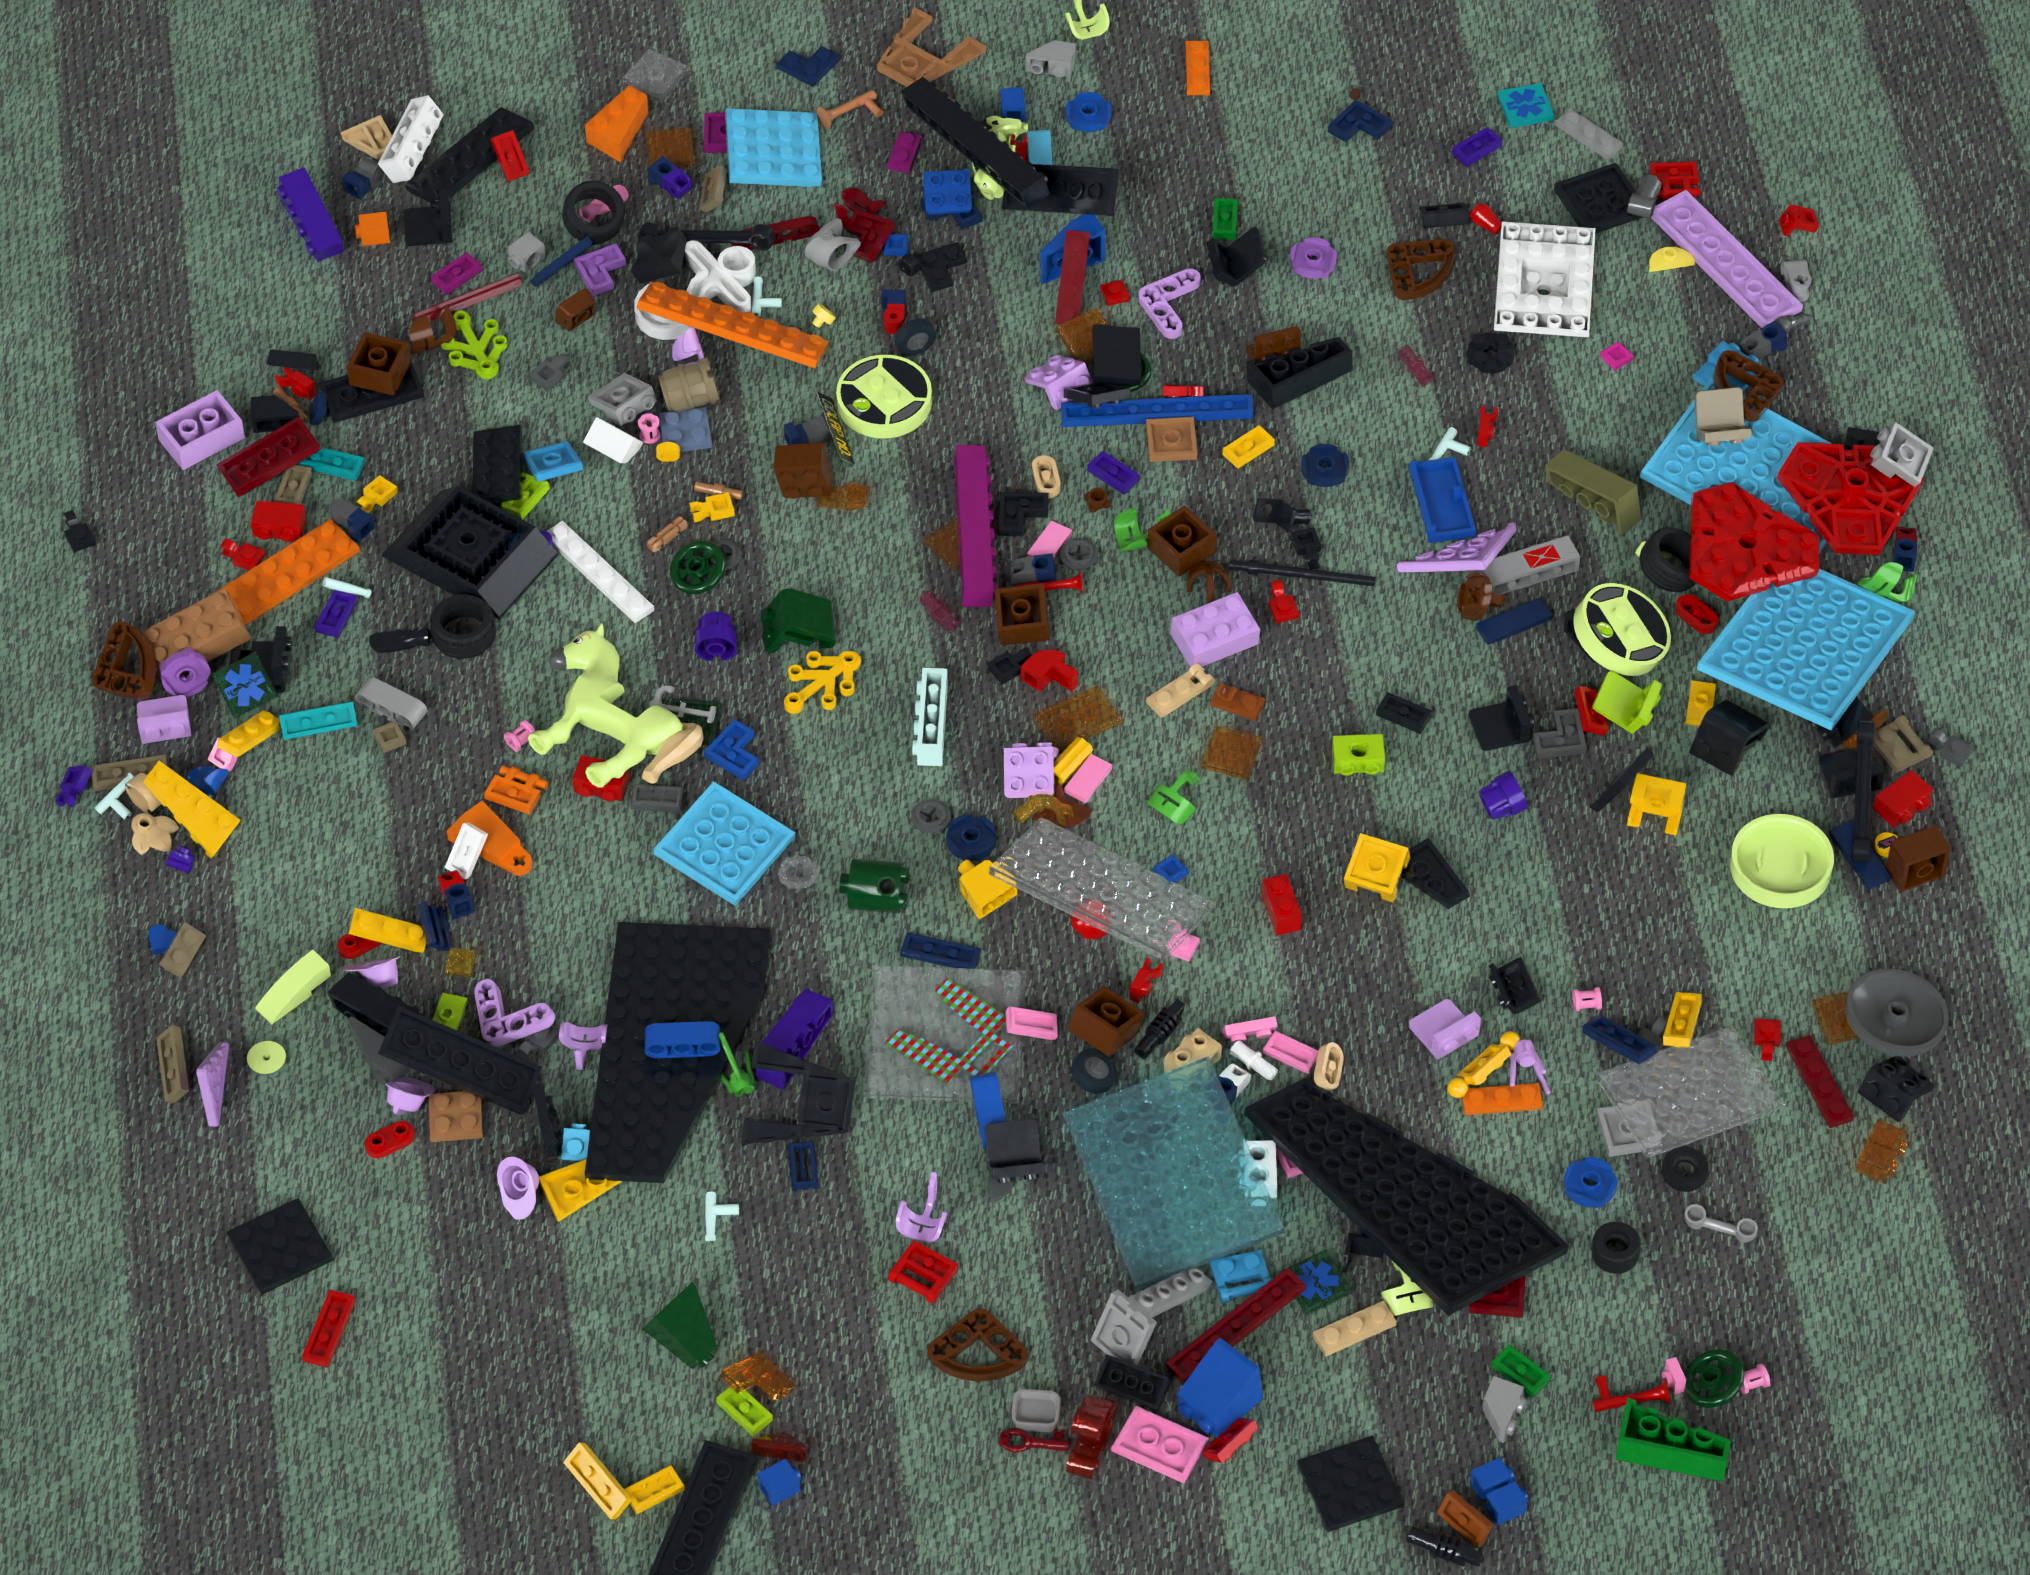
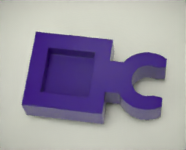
M87 766L69 767L59 787L63 791L58 794L55 802L62 807L65 804L73 807L77 800V793L83 792L93 771Z

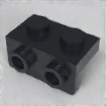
M1522 957L1500 968H1497L1494 963L1489 965L1492 973L1489 975V979L1494 988L1499 989L1500 995L1497 997L1503 1009L1508 1008L1513 1014H1518L1541 1002L1538 991Z

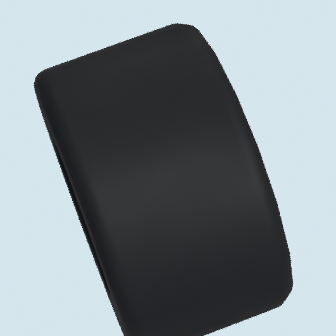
M1623 1222L1603 1224L1596 1230L1593 1237L1592 1258L1595 1264L1603 1271L1613 1274L1630 1271L1636 1265L1640 1254L1641 1243L1637 1231ZM1618 1242L1623 1244L1626 1250L1614 1252L1609 1250L1606 1245Z

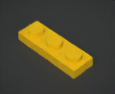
M263 710L219 738L217 747L238 758L281 729L280 719Z
M355 908L353 911L348 934L414 952H424L426 939L423 926Z
M1676 992L1663 1035V1045L1690 1047L1702 1004V994Z
M579 1442L563 1462L610 1519L616 1520L633 1500L586 1443Z

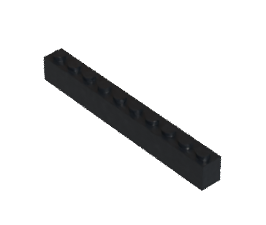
M921 77L901 91L906 106L916 116L1027 209L1050 194L1047 187L1049 181L1043 172L1038 173L1029 161L1026 163L1017 151L1013 152L1005 141L1001 142L993 131L989 132L981 121L977 122L969 111L965 112L957 101L953 102L945 91L941 92L933 81L929 82L924 77Z

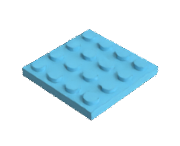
M726 108L729 183L803 187L821 186L822 173L817 113Z
M713 781L654 848V855L736 906L794 840L795 832Z

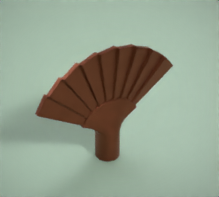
M1055 785V799L1032 819L1050 828H1053V826L1056 829H1061V826L1069 828V826L1073 827L1084 822L1091 815L1093 809L1065 798L1063 786Z

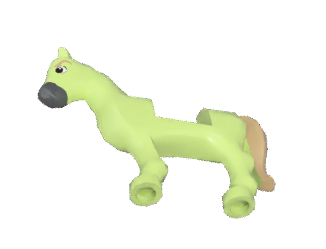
M602 622L595 631L589 630L581 633L570 643L556 649L550 655L549 663L553 669L567 670L576 668L583 669L585 672L575 680L565 698V710L562 718L547 730H536L529 734L528 741L535 752L543 755L548 753L555 744L566 743L578 722L620 740L625 745L616 756L604 762H593L585 771L589 781L599 788L608 784L612 778L622 777L625 771L641 762L646 754L655 755V758L644 769L642 779L652 784L656 783L664 770L684 761L702 745L704 739L702 727L695 723H681L679 718L666 708L654 705L636 718L611 704L625 691L624 687L617 682L619 655L614 645L604 638Z

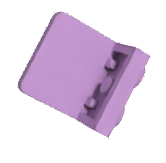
M1061 355L1049 358L1046 364L1033 368L1030 374L1024 377L1026 383L1045 388L1051 406L1056 410L1061 408V403L1073 401L1064 398V388L1093 383L1085 362Z
M184 695L137 703V722L142 744L192 736L187 699Z
M1025 743L1012 744V748H1004L1005 796L1007 798L1052 797L1054 795V759L1059 757V749L1052 747V743H1037V747H1027Z
M1445 999L1409 1021V1028L1434 1057L1439 1060L1478 1037L1481 1018L1475 1011L1465 1017L1451 1000Z

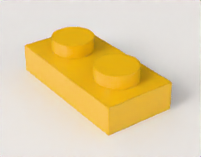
M1259 425L1224 447L1222 455L1239 469L1273 447L1275 439Z

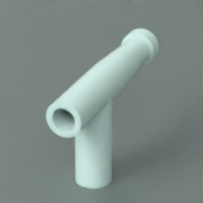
M755 277L753 280L754 289L751 313H758V317H760L761 307H782V298H762L763 279Z
M1450 427L1429 460L1440 459L1447 448L1467 456L1471 447L1453 440L1457 430Z
M325 577L323 580V587L361 595L364 598H369L371 595V589L369 588L364 589Z
M130 772L126 778L94 807L101 815L110 806L124 820L127 819V816L132 815L118 800V797L126 790L125 784L134 777Z
M707 1192L705 1198L706 1241L716 1240V1215H739V1204L716 1205L715 1192Z

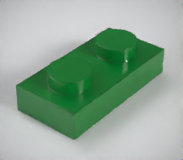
M1215 198L1213 238L1236 240L1238 199Z
M1508 1345L1492 1361L1491 1367L1510 1382L1523 1386L1524 1392L1532 1398L1550 1382V1374L1511 1345Z

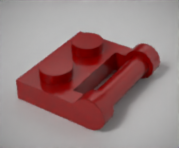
M913 1240L891 1269L888 1280L894 1284L898 1282L926 1297V1301L935 1304L944 1288L958 1271V1264ZM905 1269H908L934 1283V1285L930 1288L903 1272Z

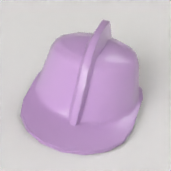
M401 956L355 963L343 969L344 971H359L369 984L385 989L398 983L396 959Z
M399 1077L386 1083L388 1086L387 1102L393 1106V1113L396 1115L403 1114L406 1111H418L425 1098L435 1092L431 1084L411 1077Z
M507 1157L501 1161L497 1170V1179L503 1205L514 1219H525L534 1210L536 1190L539 1186V1175L533 1166L525 1163L522 1159Z

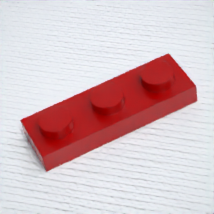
M329 1290L302 1354L303 1362L326 1368L329 1367L355 1305L356 1299L354 1295Z

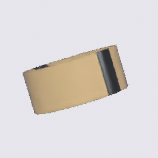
M140 772L125 784V789L137 807L144 813L152 814L162 804L143 783L147 775Z

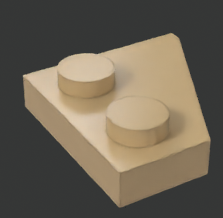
M381 115L340 132L345 142L377 160L381 159L392 137Z

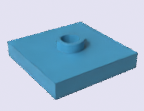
M568 441L522 453L524 462L537 482L583 470L581 460Z

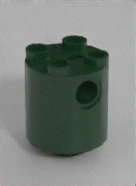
M852 859L850 873H841L839 892L848 894V909L900 913L901 909H906L907 894L903 893L904 883L908 884L909 868H904V863ZM891 880L894 883V890L886 894L883 886L885 882Z

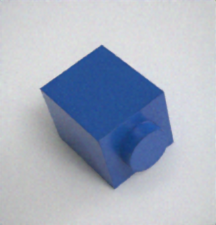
M1023 87L1000 89L1002 118L1019 119L1021 122H1025Z
M786 1458L757 1473L758 1486L771 1506L800 1492L799 1481L802 1480L800 1472L796 1466L791 1467Z

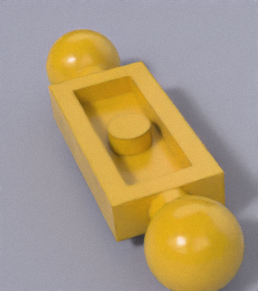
M1513 1031L1505 1032L1500 1038L1499 1045L1491 1044L1457 1074L1458 1078L1450 1080L1447 1086L1448 1093L1454 1098H1462L1468 1092V1085H1480L1485 1082L1487 1076L1493 1070L1503 1066L1504 1061L1512 1055L1511 1052L1514 1051L1516 1043L1520 1041L1519 1035Z

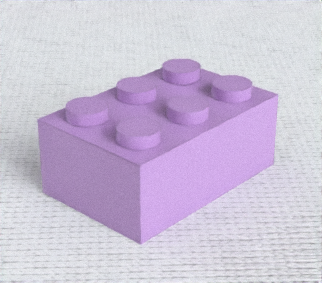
M218 390L155 422L159 441L182 470L245 439L241 418Z
M1236 592L1173 617L1170 634L1189 666L1192 667L1194 664L1199 663L1203 667L1258 645L1260 628L1239 593Z

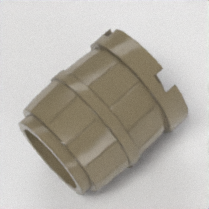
M708 357L698 359L699 362L677 365V367L663 371V375L658 376L669 412H681L709 403L711 405L720 403Z

